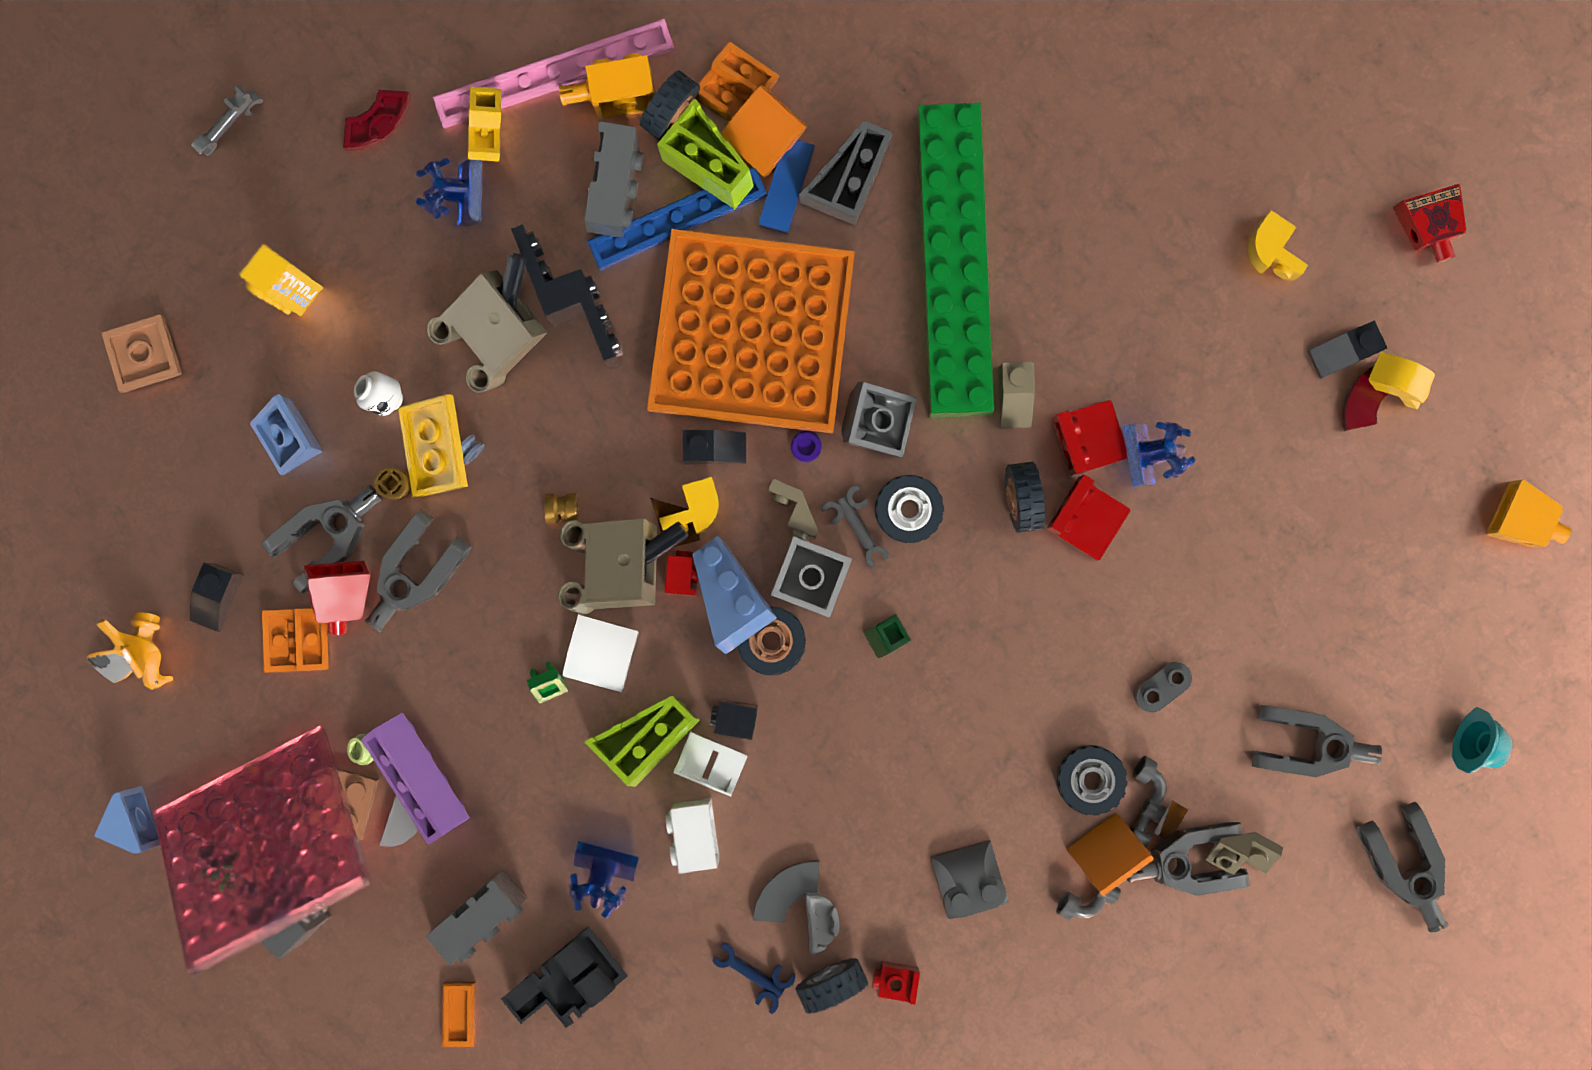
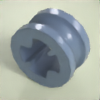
M473 434L461 443L465 465L472 462L484 448L482 442L477 443L475 441L476 437Z

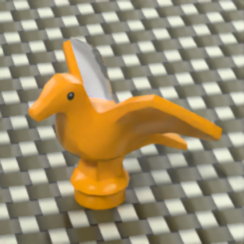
M135 612L134 618L131 621V626L134 628L133 634L119 632L105 619H101L96 623L115 645L113 650L95 652L87 656V661L104 677L113 683H117L134 672L138 678H143L144 686L151 690L173 680L171 675H160L161 651L152 642L154 631H158L160 628L159 616Z

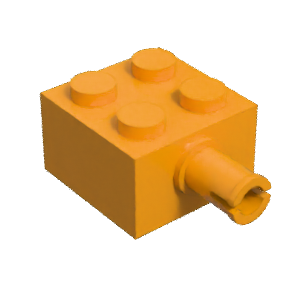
M640 53L627 54L623 56V59L615 61L610 59L595 60L592 62V65L585 66L587 73L586 82L564 86L559 85L563 106L590 100L598 120L644 112L655 95L648 56H641Z

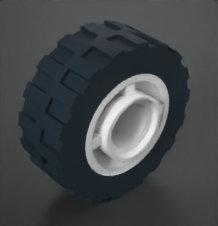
M917 475L899 476L887 482L878 493L875 502V516L880 528L889 537L903 543H917L926 540L937 531L943 519V498L938 492L937 487L929 482V480ZM906 500H912L917 504L918 511L912 518H906L901 513V505Z

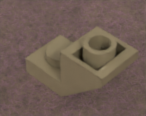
M773 479L768 489L770 493L774 494L772 500L789 506L790 502L796 503L787 527L793 529L791 535L808 541L810 536L816 538L819 531L802 490Z
M1256 832L1221 838L1206 856V861L1233 876L1244 862L1267 873L1281 857L1283 847Z

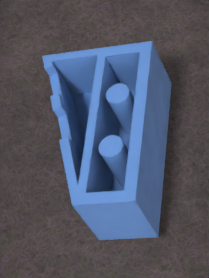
M719 536L692 554L714 643L718 649L725 654L729 653L777 618L732 550Z

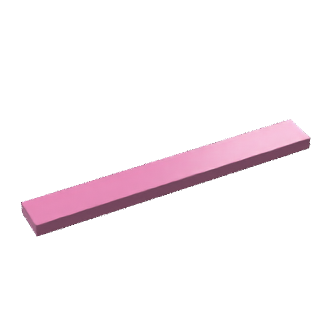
M661 19L434 96L433 99L442 126L447 128L468 121L470 86L501 89V109L559 90V85L564 86L585 81L587 78L585 66L592 65V62L595 60H621L623 56L631 53H640L641 56L647 55L648 59L675 49L665 19Z

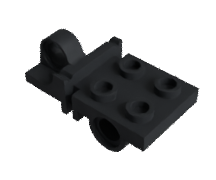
M588 926L539 967L544 975L539 978L535 971H533L501 1000L520 1024L547 1004L564 1027L567 1028L574 1023L569 1016L571 1013L574 1012L579 1019L589 1008L594 1007L606 998L628 976Z

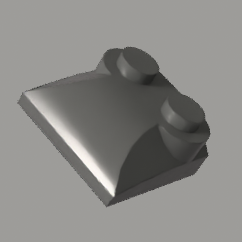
M857 382L849 395L842 424L843 442L851 446H859L903 458L917 398L866 382Z
M990 840L931 857L948 919L970 916L997 908L1008 902L1006 888L1003 884Z

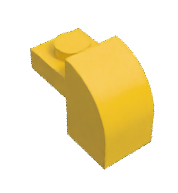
M470 86L468 159L499 161L501 89Z
M1272 210L1263 216L1252 232L1248 241V256L1251 264L1260 274L1272 266L1274 268L1273 272L1277 276L1285 280L1291 279L1294 281L1308 267L1306 263L1283 248L1297 227Z
M1380 352L1369 381L1375 390L1399 396L1406 407L1418 410L1420 403H1423L1429 395L1430 386L1435 374L1414 361Z
M712 477L682 485L689 510L659 518L663 531L676 522L682 523L686 530H689L687 524L693 523L696 534H699L713 524L718 514L719 501Z

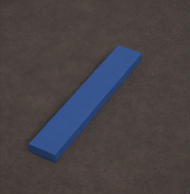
M754 167L749 168L754 186L736 209H733L705 189H702L632 220L631 227L625 228L623 238L601 234L588 240L587 243L600 271L670 240L671 229L690 231L766 197L767 192L757 170Z

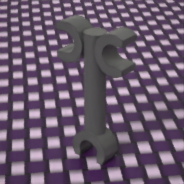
M236 86L234 89L237 91V94L231 99L225 98L223 100L229 108L211 129L197 137L191 146L199 154L204 152L207 156L211 155L217 147L216 142L240 114L243 112L246 116H251L253 112L250 108L256 103L261 104L263 99L253 90L247 92L242 86Z
M857 485L851 487L846 496L836 502L825 503L821 509L822 511H826L828 508H835L838 515L830 521L831 525L839 523L844 515L867 552L865 556L867 565L873 568L875 564L871 556L874 552L881 553L885 560L889 558L886 549L875 544L855 509L864 508L868 503L867 499L860 503L853 501V493L860 489Z

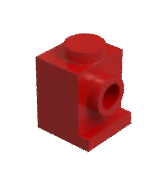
M676 550L675 556L668 555L664 593L697 596L698 590L692 589V583H698V575L692 555L694 552Z
M881 961L880 970H874L872 988L877 989V996L879 998L909 1002V1004L915 1005L920 979L919 968ZM898 979L902 984L900 988L894 989L890 987L891 981Z

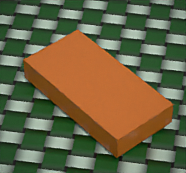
M444 982L442 1047H474L476 982Z

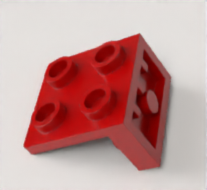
M1111 400L1072 412L1068 410L1052 417L1070 477L1129 458L1125 440Z
M1083 474L1077 478L1046 529L1098 561L1102 558L1131 510L1093 485L1095 480Z

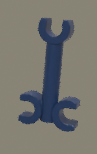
M723 942L721 948L728 952L729 957L722 960L714 956L713 963L720 968L730 966L762 987L764 990L757 994L755 1004L759 1005L763 998L769 997L773 1001L769 1008V1013L773 1014L776 1012L779 1005L778 998L781 997L786 988L794 984L796 974L792 973L785 981L780 980L778 974L782 969V965L778 964L773 969L771 979L737 957L733 946Z

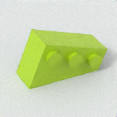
M694 98L658 142L657 146L662 161L733 209H736L754 186L750 169L728 140L726 141L721 135L715 123L708 118L698 101Z
M670 696L623 723H619L602 734L584 742L627 786L636 787L700 719L679 698Z

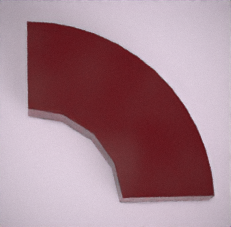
M378 90L375 102L366 112L359 116L345 118L343 148L346 151L362 150L375 146L391 136L406 116L411 94L407 91Z
M1374 366L1358 377L1349 394H1347L1343 408L1344 431L1377 424V411L1381 401L1388 393L1375 390L1370 383L1369 377Z

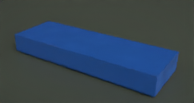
M797 140L794 146L785 152L777 163L759 220V226L788 234L815 145Z

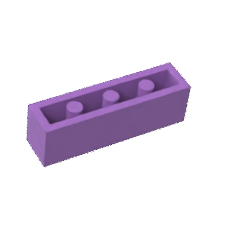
M403 713L374 728L361 739L428 845L470 818L465 811L464 804L456 797L449 786L448 779L440 772L433 761L430 751L417 736L413 724L407 720Z

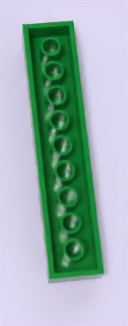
M981 103L919 105L916 122L929 418L990 416L994 412Z

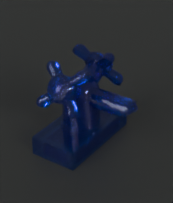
M444 158L441 161H431L424 166V169L416 172L417 178L429 173L433 181L432 188L423 193L424 199L418 197L416 204L424 207L430 214H433L435 219H439L442 214H449L450 209L441 206L443 201L458 203V225L471 226L482 221V160L468 159L458 164V178L444 177L440 168L451 163L448 158Z
M1157 422L1156 428L1166 430L1164 439L1149 441L1147 424L1134 423L1124 425L1123 430L1132 487L1156 484L1153 465L1168 462L1171 469L1163 473V476L1167 479L1172 476L1178 478L1179 475L1188 469V466L1193 465L1196 462L1194 456L1188 459L1184 456L1180 459L1179 456L1185 454L1186 448L1182 444H1176L1178 436L1182 437V435L1190 437L1191 431L1182 428V426L1174 422Z
M578 841L574 856V866L588 869L590 874L587 883L578 885L576 873L570 876L569 894L574 901L575 910H582L581 901H583V897L590 896L591 906L599 908L602 905L605 909L601 916L607 918L611 911H615L625 902L623 896L627 892L624 886L618 890L616 895L610 890L614 876L634 882L639 857Z

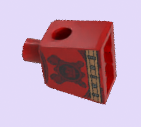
M1460 184L1405 199L1393 207L1415 250L1432 246L1437 263L1456 257L1451 240L1464 235L1467 230Z

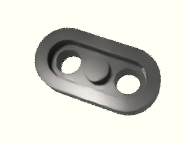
M1170 662L1165 664L1138 685L1134 693L1137 706L1147 712L1160 711L1189 688L1192 682L1191 671L1182 663ZM1175 672H1179L1181 675V681L1177 684L1172 681V675ZM1151 691L1157 694V699L1153 703H1150L1147 699V695Z

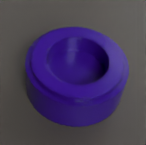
M800 432L795 435L791 442V452L800 462H812L821 453V441L813 432Z

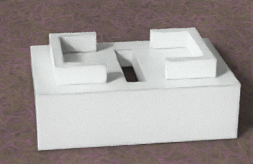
M690 732L673 773L731 797L748 755ZM714 750L719 753L709 778L706 779L702 776Z

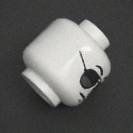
M376 371L361 376L354 387V396L359 407L380 416L389 415L394 410H397L403 400L399 382Z

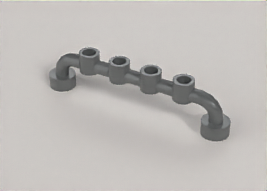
M1144 756L1137 763L1133 777L1144 784L1151 780L1154 784V791L1151 797L1142 805L1140 816L1135 825L1131 826L1130 829L1146 848L1151 840V834L1146 832L1151 821L1159 823L1167 810L1161 804L1167 788L1163 775L1157 770V762ZM1115 887L1104 896L1095 889L1094 898L1086 906L1080 905L1081 899L1066 892L1058 903L1056 913L1067 920H1070L1073 916L1090 918L1098 914L1106 902L1113 905L1119 898L1121 889Z

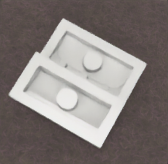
M578 615L562 676L622 693L639 632Z

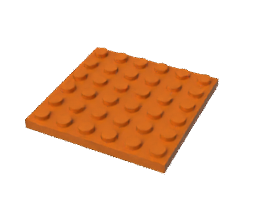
M671 229L648 399V411L833 433L855 251Z

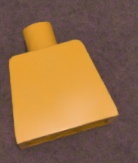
M1521 479L1509 482L1486 535L1531 548H1542L1548 545L1550 539L1564 544L1569 539L1572 529L1558 522L1563 512L1562 505L1527 481Z

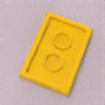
M445 394L400 406L398 411L412 498H420L468 487L453 395Z

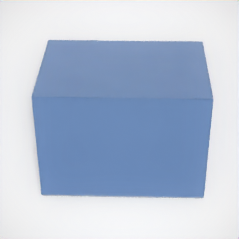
M281 394L275 395L250 422L251 427L280 476L323 452L295 403Z
M142 786L120 791L112 795L96 830L95 837L133 854L164 844Z

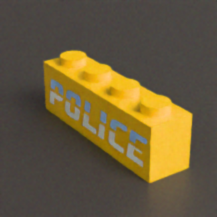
M264 244L240 274L242 278L249 282L245 288L270 305L272 304L277 309L282 310L287 315L293 311L302 316L323 289V286Z

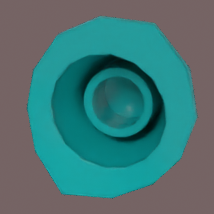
M1476 707L1464 717L1456 731L1452 746V759L1458 769L1468 774L1481 767L1499 768L1509 760L1513 749V741L1506 729L1498 721H1495L1489 712Z

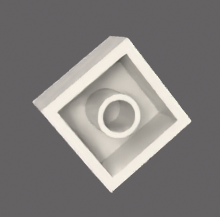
M711 798L674 803L670 811H668V815H666L668 834L673 833L675 841L672 842L670 847L672 866L678 865L679 873L717 868L720 858Z

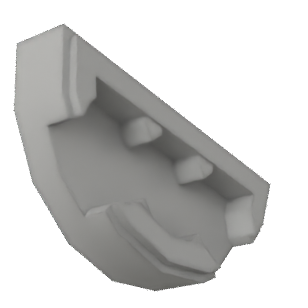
M395 796L379 846L394 847L404 844L418 830L397 796Z
M805 892L809 949L811 955L824 951L834 937H837L840 919L835 906L827 897L819 893Z

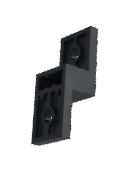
M523 224L511 228L519 251L527 260L525 266L545 317L553 326L585 314L606 365L609 369L620 366L619 357L624 354L614 333L609 335L607 328L612 327V324L603 304L598 305L596 302L601 296L592 276L586 277L583 271L579 269L554 279L550 267L547 266L545 260L541 261L540 256L544 255V251L534 232H528Z

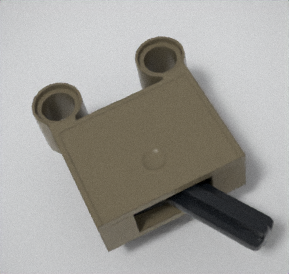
M510 253L503 276L498 270L481 273L441 316L434 317L428 323V336L434 343L441 345L463 338L482 363L470 367L466 373L467 384L475 392L481 393L501 386L506 379V374L548 333L518 296L527 261L524 255Z
M644 518L585 524L577 520L568 521L561 529L560 539L565 546L586 554L585 586L572 581L562 585L558 593L560 605L565 609L584 615L594 609L655 605L656 559L688 537L686 528L682 523L676 522L657 535V525ZM582 532V537H581V539L577 542V538H578L579 534ZM580 593V599L575 603L576 596Z

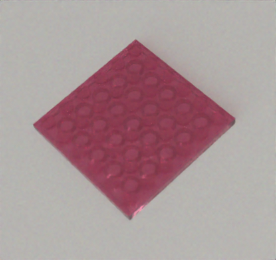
M321 726L153 811L186 970L192 975L219 963L370 884L326 730Z

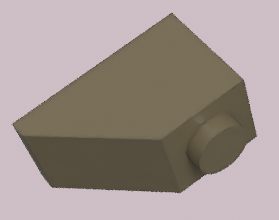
M1003 362L998 367L1000 429L1031 428L1035 396L1034 362Z

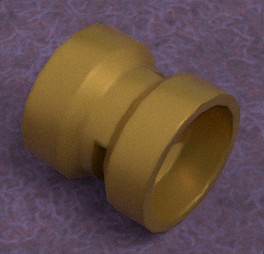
M387 467L380 470L375 476V489L383 497L400 500L408 496L411 491L409 475L402 470Z
M546 493L544 502L546 524H557L560 520L566 522L571 520L579 521L578 493H567L561 497L556 493Z

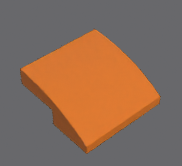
M729 41L712 62L709 72L699 83L700 91L696 99L730 122L759 86L763 85L771 92L779 79V75Z
M761 85L739 109L721 135L726 141L728 140L740 156L762 176L766 177L771 173L785 152L794 146L808 126L768 89Z
M312 608L262 611L264 673L329 670L327 623H318Z
M1117 813L1066 848L1072 859L1102 896L1154 860L1149 851Z

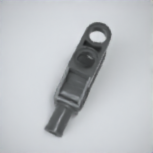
M368 485L365 490L350 502L338 499L304 507L265 539L262 547L272 558L276 557L321 522L325 531L334 538L335 542L332 544L333 548L318 561H312L308 565L344 562L352 555L364 529L365 523L362 521V515L383 499L380 494H376L377 490L372 485ZM342 513L346 518V524L343 529L338 530L334 521L336 516ZM303 572L292 581V584L300 594L308 591Z
M424 510L418 511L382 558L376 590L380 594L381 601L368 618L365 619L368 625H373L372 628L379 632L383 630V627L396 610L407 611L437 596L471 551L472 546L458 537L448 547L420 585L413 578L403 574L400 570L402 567L400 563L414 545L418 546L421 542L419 538L430 522L435 519ZM404 580L407 583L408 591L403 597H398L395 594L394 587L397 582Z
M1266 705L1260 706L1258 720L1316 729L1318 735L1314 744L1315 756L1312 760L1254 751L1252 767L1319 777L1348 768L1351 761L1379 765L1381 762V757L1368 755V753L1382 754L1381 745L1354 742V735L1325 715ZM1331 740H1335L1338 744V750L1335 755L1329 756L1326 746Z
M1414 801L1401 807L1410 829L1407 832L1410 837L1414 838L1423 859H1420L1422 862L1420 867L1409 869L1400 874L1379 827L1373 820L1358 826L1357 833L1378 880L1406 904L1419 907L1428 927L1427 929L1432 933L1440 931L1439 926L1442 929L1448 926L1437 903L1439 897L1443 896L1445 892V857L1423 810ZM1422 877L1424 882L1423 888L1419 892H1415L1414 882L1417 878Z
M1227 822L1177 830L1150 850L1154 860L1130 876L1127 881L1133 882L1154 878L1155 882L1195 896L1249 887L1250 881L1247 869L1239 868L1234 876L1224 870L1191 875V862L1188 857V850L1193 848V845L1208 842L1217 844L1221 838L1243 834L1242 825L1240 822ZM1172 858H1175L1177 866L1173 872H1169L1168 863Z

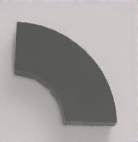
M804 861L796 863L774 876L765 885L758 897L753 920L784 923L787 910L794 901L806 895L805 892L817 893L820 862Z

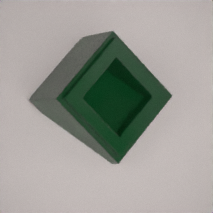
M897 614L864 631V635L877 658L888 655L911 641Z

